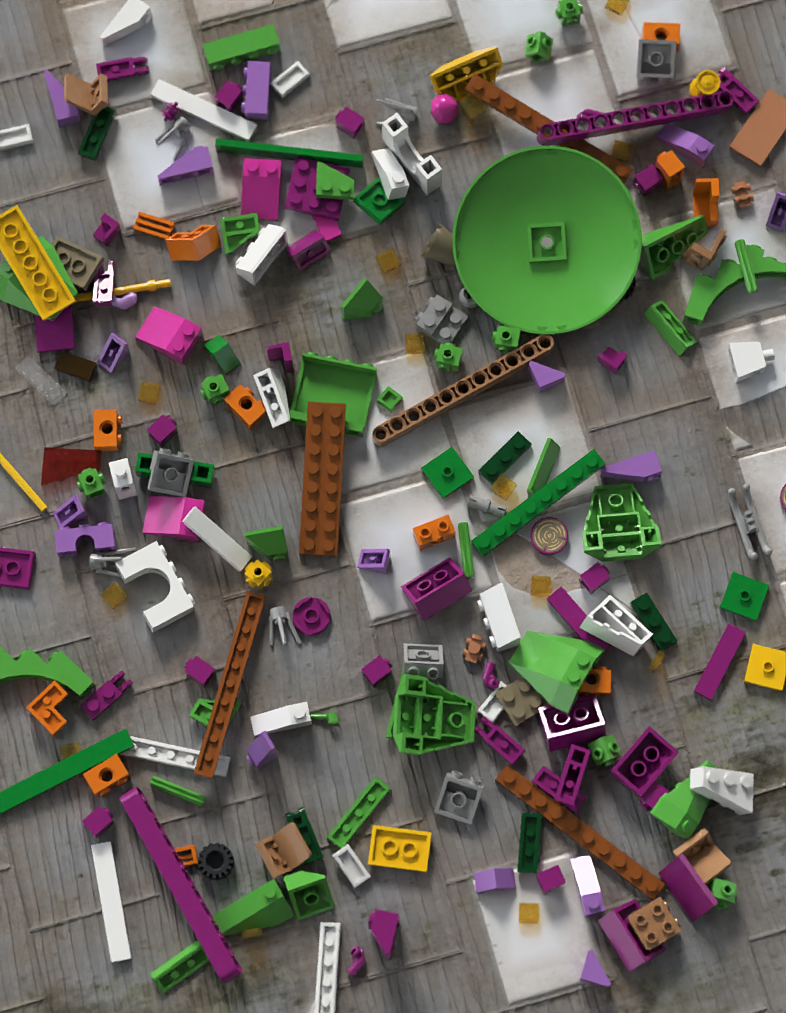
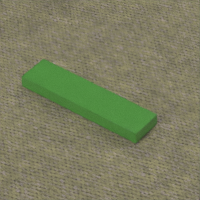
M375 777L327 836V839L339 849L347 845L390 792L391 788Z

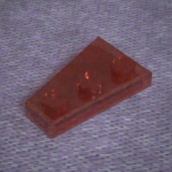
M44 447L41 485L44 486L51 482L63 481L66 478L78 476L87 468H96L97 471H100L102 451Z

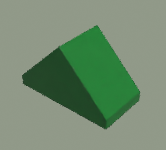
M217 335L203 345L225 375L241 365L229 343L220 335Z

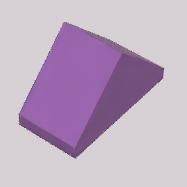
M777 192L766 226L784 231L786 225V194Z
M111 333L97 363L110 373L114 372L130 352L128 344L114 333Z
M531 360L529 362L528 370L539 393L564 382L566 373Z
M78 495L72 496L53 512L59 528L69 527L87 519Z
M361 549L357 568L387 574L391 557L390 549Z
M493 868L474 873L476 893L516 888L513 868Z
M591 949L587 952L580 980L608 988L612 984Z

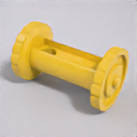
M713 70L700 72L689 85L691 97L709 95L716 92L720 87V77Z

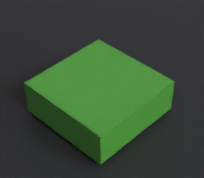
M388 386L377 398L376 402L392 413L403 400V397Z

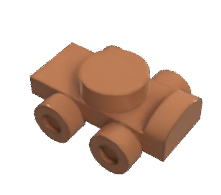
M745 181L734 183V187H731V192L736 194V197H734L735 205L739 204L740 209L750 207V201H754L753 194H748L747 192L751 191L750 183L745 184Z
M472 634L471 639L467 638L465 644L469 646L468 650L464 649L462 656L465 657V661L476 664L477 660L481 661L483 654L479 652L480 649H485L486 643L483 642V637Z

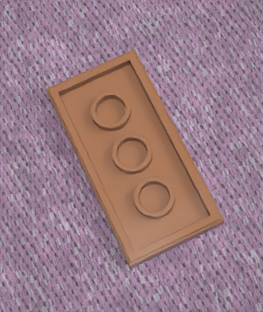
M768 89L729 146V149L756 166L761 167L786 131V99Z

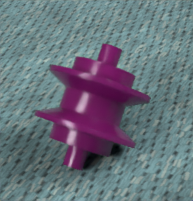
M176 101L174 104L171 102L170 104L165 103L167 106L166 110L161 109L162 115L165 117L164 121H176L175 115L177 113L181 114L180 108L177 106L179 103Z

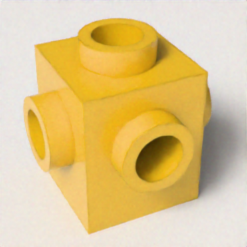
M258 559L254 563L250 562L245 568L246 572L244 573L246 583L252 588L256 587L259 590L263 587L266 588L271 583L273 577L271 566L265 561L261 563ZM258 570L262 572L260 575H255Z

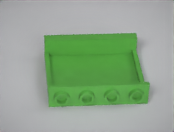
M313 352L302 353V363L291 410H289L290 421L288 422L306 426L308 402L345 403V434L363 437L377 376V368L368 363L360 365L348 359L340 361L333 356H326L325 358Z

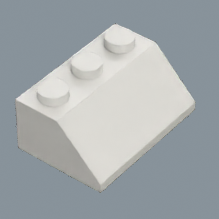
M271 224L266 228H262L255 243L252 242L248 246L245 256H241L235 264L236 273L255 286L287 245L286 229Z
M500 583L481 593L479 596L480 600L477 601L480 612L484 611L486 617L483 619L486 630L490 629L492 635L489 637L492 648L496 647L497 652L518 646L521 639L503 583Z

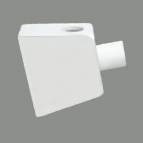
M760 342L729 343L727 348L736 383L763 373L766 369L765 362L775 360L773 349L762 351Z
M128 458L110 462L109 467L118 499L122 500L137 496Z

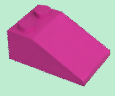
M244 158L241 215L257 213L258 220L278 221L282 179L281 160Z
M154 307L135 338L184 365L203 333L202 328L191 321Z
M150 496L142 533L199 543L200 537L182 521L195 506L205 514V500L187 497Z

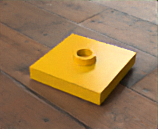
M753 644L744 682L782 692L786 677V652Z

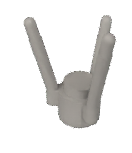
M388 98L385 101L375 100L376 103L400 109V117L404 118L403 121L407 125H409L410 121H415L417 107ZM377 122L376 125L382 126L383 122Z
M180 117L155 138L158 145H161L173 133L178 136L183 135L173 160L177 159L187 137L191 134L189 131L191 124L185 118Z
M136 547L91 554L90 569H96V573L121 578L119 573L103 568L107 567V561H121L122 557L107 556L136 551Z
M279 606L270 609L271 616L268 617L269 645L273 646L274 624L279 626L282 644L286 645L283 628L286 620L298 645H301V640L285 607Z

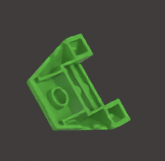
M37 237L75 299L78 292L55 247L44 237ZM5 259L0 264V300L40 316ZM62 311L48 318V320L54 321Z
M633 483L594 486L589 512L582 533L585 554L602 562L642 559L662 546L659 527L651 518V513L644 506L643 500Z
M527 631L511 657L509 664L524 680H527L534 687L537 693H540L546 699L550 706L569 714L577 700L578 691L592 667L597 666L605 649L586 640Z
M405 674L396 693L394 706L393 737L399 752L420 755L474 742L476 703L429 681L424 676Z

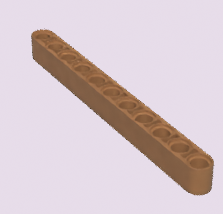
M548 334L540 335L378 425L372 432L373 443L378 447H384L529 366L530 360L537 362L553 351V338ZM542 342H547L550 346L548 348H543L540 346V344ZM526 351H530L534 355L532 357H526L524 353ZM514 360L517 362V365L510 366L507 362ZM498 369L501 374L493 375L491 371ZM481 378L485 382L478 385L475 383V380ZM465 387L468 389V392L462 394L458 390ZM447 396L450 397L452 401L449 403H445L442 401V398ZM427 406H434L435 410L428 412L425 408ZM411 415H417L419 419L417 421H411L409 417ZM395 424L402 425L401 430H394L392 427ZM383 433L386 437L379 440L376 438V435Z

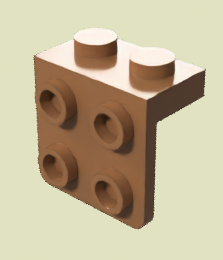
M67 73L64 76L65 102L96 116L103 108H106L109 102L107 76L100 74L90 84Z
M723 228L718 233L709 250L694 242L682 260L686 261V264L690 267H696L700 270L705 266L709 267L718 255L719 247L723 245L727 238L725 235L727 229Z
M293 822L286 825L273 836L255 844L273 879L290 873L311 857L309 848Z
M705 828L694 834L693 837L673 851L676 858L682 853L705 885L732 865L731 861L714 845L709 832Z
M661 897L628 916L630 925L646 950L655 948L681 932L679 922L675 917H672L668 904Z

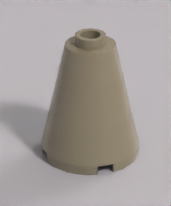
M438 223L435 227V232L430 235L421 256L456 267L452 246L453 234Z

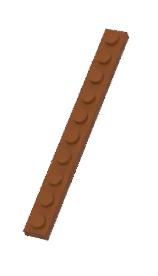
M476 74L472 76L465 87V92L536 135L542 125L554 122ZM560 130L563 134H568L566 130ZM542 133L544 137H550L548 133ZM584 139L555 145L574 149L597 159L607 166L623 184H625L633 171L629 166Z
M249 591L246 593L194 769V775L213 780L266 599L264 595Z
M508 764L495 779L501 786L538 814H542L541 816L651 900H654L664 887L665 883Z

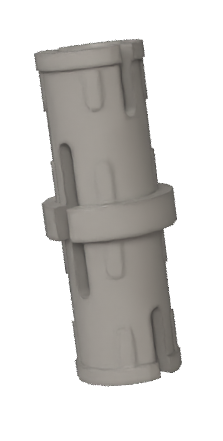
M470 495L467 507L483 511V514L490 513L501 518L505 515L507 506L493 503L490 499L484 500Z

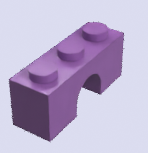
M109 522L98 523V526L83 524L79 525V528L72 529L65 526L55 530L56 551L59 557L78 555V545L85 539L95 542L97 552L116 550L114 527Z

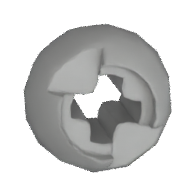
M465 287L462 288L459 293L461 304L466 308H476L478 305L472 298L467 299L469 293Z

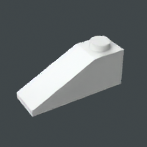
M128 0L100 36L101 44L106 46L140 29L144 23L147 24L152 16L150 6L141 0Z
M387 148L372 151L371 154L387 199L392 200L406 197L409 183L404 169L391 150Z
M268 368L253 375L272 427L275 428L290 421L286 388L279 369Z
M307 702L288 705L251 716L254 736L260 735L263 731L268 734L312 725Z

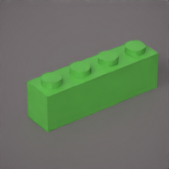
M274 24L203 44L210 71H220L226 66H237L244 61H254L261 56H271L281 51Z

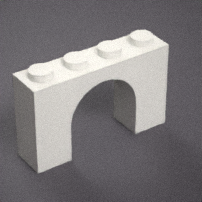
M398 113L382 123V140L424 193L429 195L442 185V168L431 155L425 159L420 156L409 138L407 124Z
M157 541L116 562V569L125 584L146 573L160 574L168 581L170 592L166 599L143 612L144 618L153 633L193 612V605L195 604L191 594H186L184 590L186 586L182 578H177L174 573L176 572L174 564L166 559L167 552L163 545L159 546Z

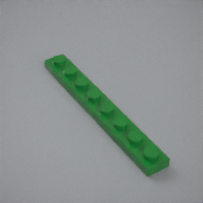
M595 449L591 450L471 540V542L484 557L603 468L606 463Z

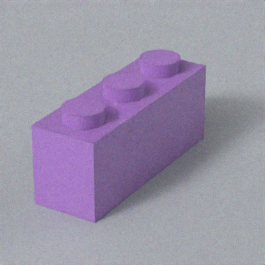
M248 61V68H244V79H247V85H243V96H246V100L242 102V113H245L247 120L268 121L271 64L270 62Z

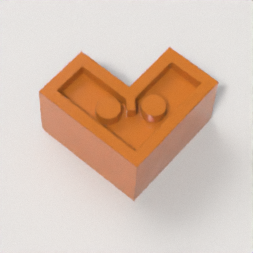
M719 178L696 179L693 188L694 217L704 215L707 227H717L719 221Z
M201 225L192 232L175 233L165 240L172 261H200L221 247L216 225Z
M55 680L26 707L54 738L58 736L57 732L68 723L55 709L68 696V693Z

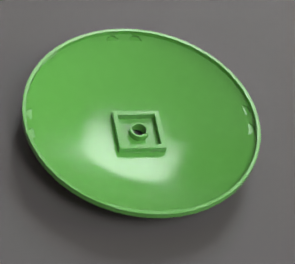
M537 146L518 150L500 158L476 177L467 189L458 207L454 220L452 246L460 279L469 295L483 311L511 328H518L526 333L553 335L571 332L588 326L608 313L620 301L631 285L638 268L642 248V231L633 198L622 181L607 166L590 155L574 149L558 146ZM545 237L552 239L553 243L550 247L542 245L541 242Z

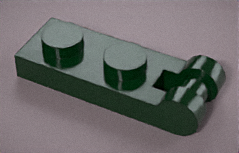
M304 807L299 808L298 811L292 814L291 812L286 813L288 823H295V820L302 818L303 823L296 825L311 852V857L305 861V865L324 858Z

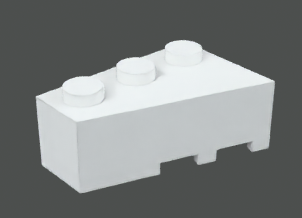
M611 595L599 604L579 627L632 656L644 647L653 635Z
M704 766L691 769V790L708 799L717 801L721 806L730 808L738 815L753 813V773Z

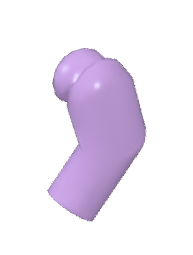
M131 292L121 299L113 296L112 306L126 310L136 303L137 295Z

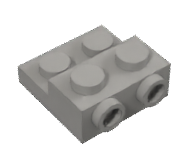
M639 39L636 77H640V81H651V78H658V82H669V79H674L676 41Z
M441 296L430 297L425 305L427 307L424 313L420 312L416 317V329L440 344L452 343L467 321L468 316L454 308L452 303Z
M160 448L159 451L154 450L150 466L152 471L147 489L186 497L194 460L189 457L188 453L178 452L175 455L171 454V450Z
M403 643V676L408 674L424 676L430 679L443 678L442 645Z
M447 772L434 812L471 825L485 785L481 784L482 781L478 778L470 777L469 780L463 778V774L460 772Z

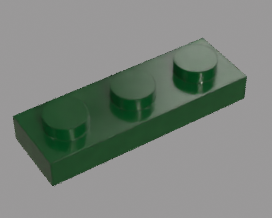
M106 106L96 116H93L78 150V155L96 161L117 113L115 109Z
M518 431L478 472L492 485L532 446V443Z
M647 592L630 602L642 624L653 634L651 638L660 652L678 642Z
M522 812L518 873L537 874L542 814Z

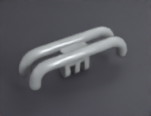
M744 484L742 487L748 509L744 512L743 516L737 503L736 490L730 488L728 490L729 503L748 557L751 560L758 558V554L754 552L748 535L755 532L763 553L766 556H770L772 549L769 548L751 497L750 485Z

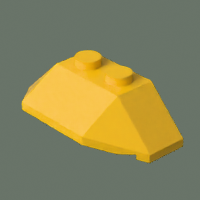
M492 47L472 52L438 68L429 77L437 94L451 95L455 101L459 102L472 96L464 90L474 74L493 84L503 66V61L498 48Z

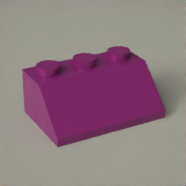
M450 557L401 586L409 602L423 621L473 591L464 572Z
M595 694L577 698L569 714L550 705L538 708L549 752L568 748L572 744L580 745L595 741L606 736L605 722Z
M649 726L640 734L608 773L624 787L641 797L679 752Z
M636 899L615 908L598 920L629 972L667 950L663 943L651 950H646L628 921V916L641 908Z
M375 909L374 913H370L368 927L371 929L372 936L384 956L390 960L399 925V914Z

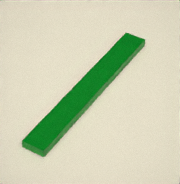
M218 138L215 142L216 152L294 161L297 156L328 164L363 168L364 155Z
M125 728L1 791L0 815L96 767L112 756L119 755L135 747L128 730Z

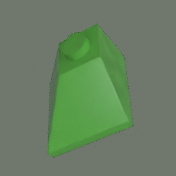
M364 278L341 305L342 319L369 318L374 313L378 314L382 309V296L367 279Z
M283 525L244 532L247 545L267 559L282 561L285 557H288Z
M302 870L283 877L298 921L336 908L325 875Z

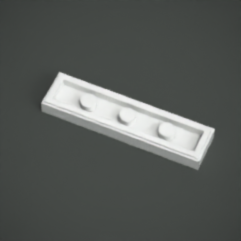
M196 506L191 509L182 521L236 570L242 571L252 558L245 549Z

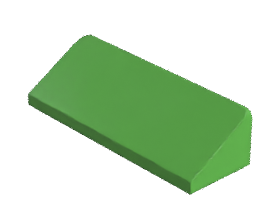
M662 300L651 305L644 313L679 356L697 343Z
M547 438L527 488V494L533 495L547 484L560 451V446L552 438Z
M197 940L150 975L164 994L210 960L199 940Z

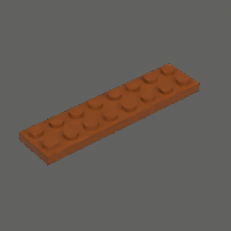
M308 402L299 555L338 557L346 420L345 403Z

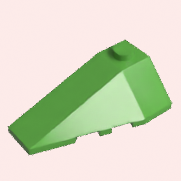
M700 215L642 235L639 263L650 279L666 273L672 268L670 265L677 259L680 260L684 256L683 253L694 242L697 243L708 233L705 216Z
M706 760L703 764L699 766L716 768L708 760ZM690 774L685 781L676 784V788L670 793H665L650 812L674 835L686 840L690 838L699 825L709 802L708 798L690 789Z
M274 879L213 915L223 936L275 927L294 917Z

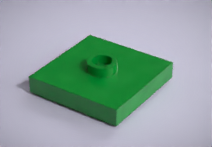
M379 177L353 199V202L378 225L383 224L405 204L403 198L387 199Z
M450 447L421 467L422 472L442 499H445L474 479V475L453 447Z
M733 572L720 609L756 622L769 585Z

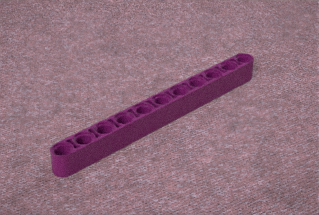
M721 91L709 95L705 94L548 123L541 126L537 134V142L542 146H550L723 114L730 109L734 102V97L728 91ZM720 100H725L727 105L722 104ZM702 103L708 104L710 108L704 107ZM685 106L690 107L692 111L686 110ZM667 110H672L675 114H670ZM649 113H654L657 118L651 117ZM632 116H636L639 121L633 120ZM617 119L621 121L622 124H616L614 120ZM596 123H601L604 127L600 128ZM578 126H583L586 131L580 130ZM564 129L568 134H563L560 130ZM542 133H548L550 137H544Z
M135 787L120 797L122 805L222 982L228 983L243 973L242 968L139 787Z

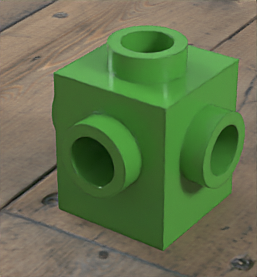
M577 0L558 1V8L555 9L557 19H560L562 27L580 23L583 8Z
M541 31L527 35L525 56L537 63L549 60L551 58L553 38Z
M503 324L498 326L497 331H493L492 342L495 343V349H498L499 352L509 353V351L518 348L520 329L511 328Z
M441 343L440 348L436 349L433 360H436V367L446 372L450 370L458 372L463 349L456 347L452 343Z
M222 374L215 377L209 376L201 383L202 389L200 393L204 401L208 399L210 405L223 402L224 398L230 394Z
M87 468L78 475L80 481L77 482L80 492H85L88 500L106 494L102 485L106 483L102 472L98 474L96 468Z
M614 735L601 737L588 744L596 766L605 765V767H609L616 763V759L622 757Z
M714 878L706 885L718 901L715 905L716 908L726 909L735 903L737 899L735 883H731L728 879Z

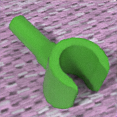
M334 712L311 714L310 716L311 719H327L329 725L339 722L338 715Z

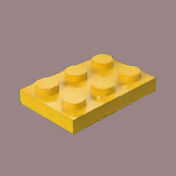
M373 825L368 865L427 873L432 832Z

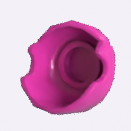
M440 94L431 101L432 109L430 113L437 123L449 124L456 119L458 105L451 95Z

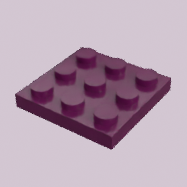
M296 156L284 209L339 221L344 199L316 198L317 162L319 161ZM322 162L349 177L351 168Z

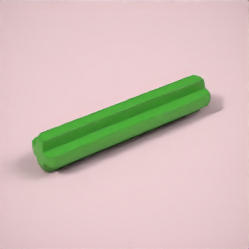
M740 239L735 241V249L748 293H755L758 291L757 282L745 240Z
M467 522L458 523L462 566L466 578L469 579L474 577L469 528Z
M153 776L150 781V786L198 806H203L206 797L156 776Z

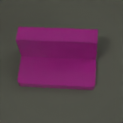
M317 230L285 248L286 253L291 256L299 271L331 252L324 236Z
M289 342L266 347L269 361L284 358L286 373L294 371Z

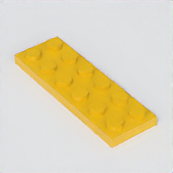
M16 205L0 214V250L42 320L45 321L76 302L19 206Z

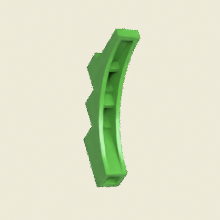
M746 245L755 279L764 277L786 279V262H779L773 257H763L765 250L761 249L758 245ZM722 259L716 279H712L707 274H697L683 321L701 326L706 313L714 302L726 291L745 282L740 264L731 259Z
M0 647V684L25 678L43 679L50 682L55 680L59 685L71 690L81 699L96 686L61 650L58 653H53L46 664L31 648L28 651L24 650L18 656L19 660L16 662Z

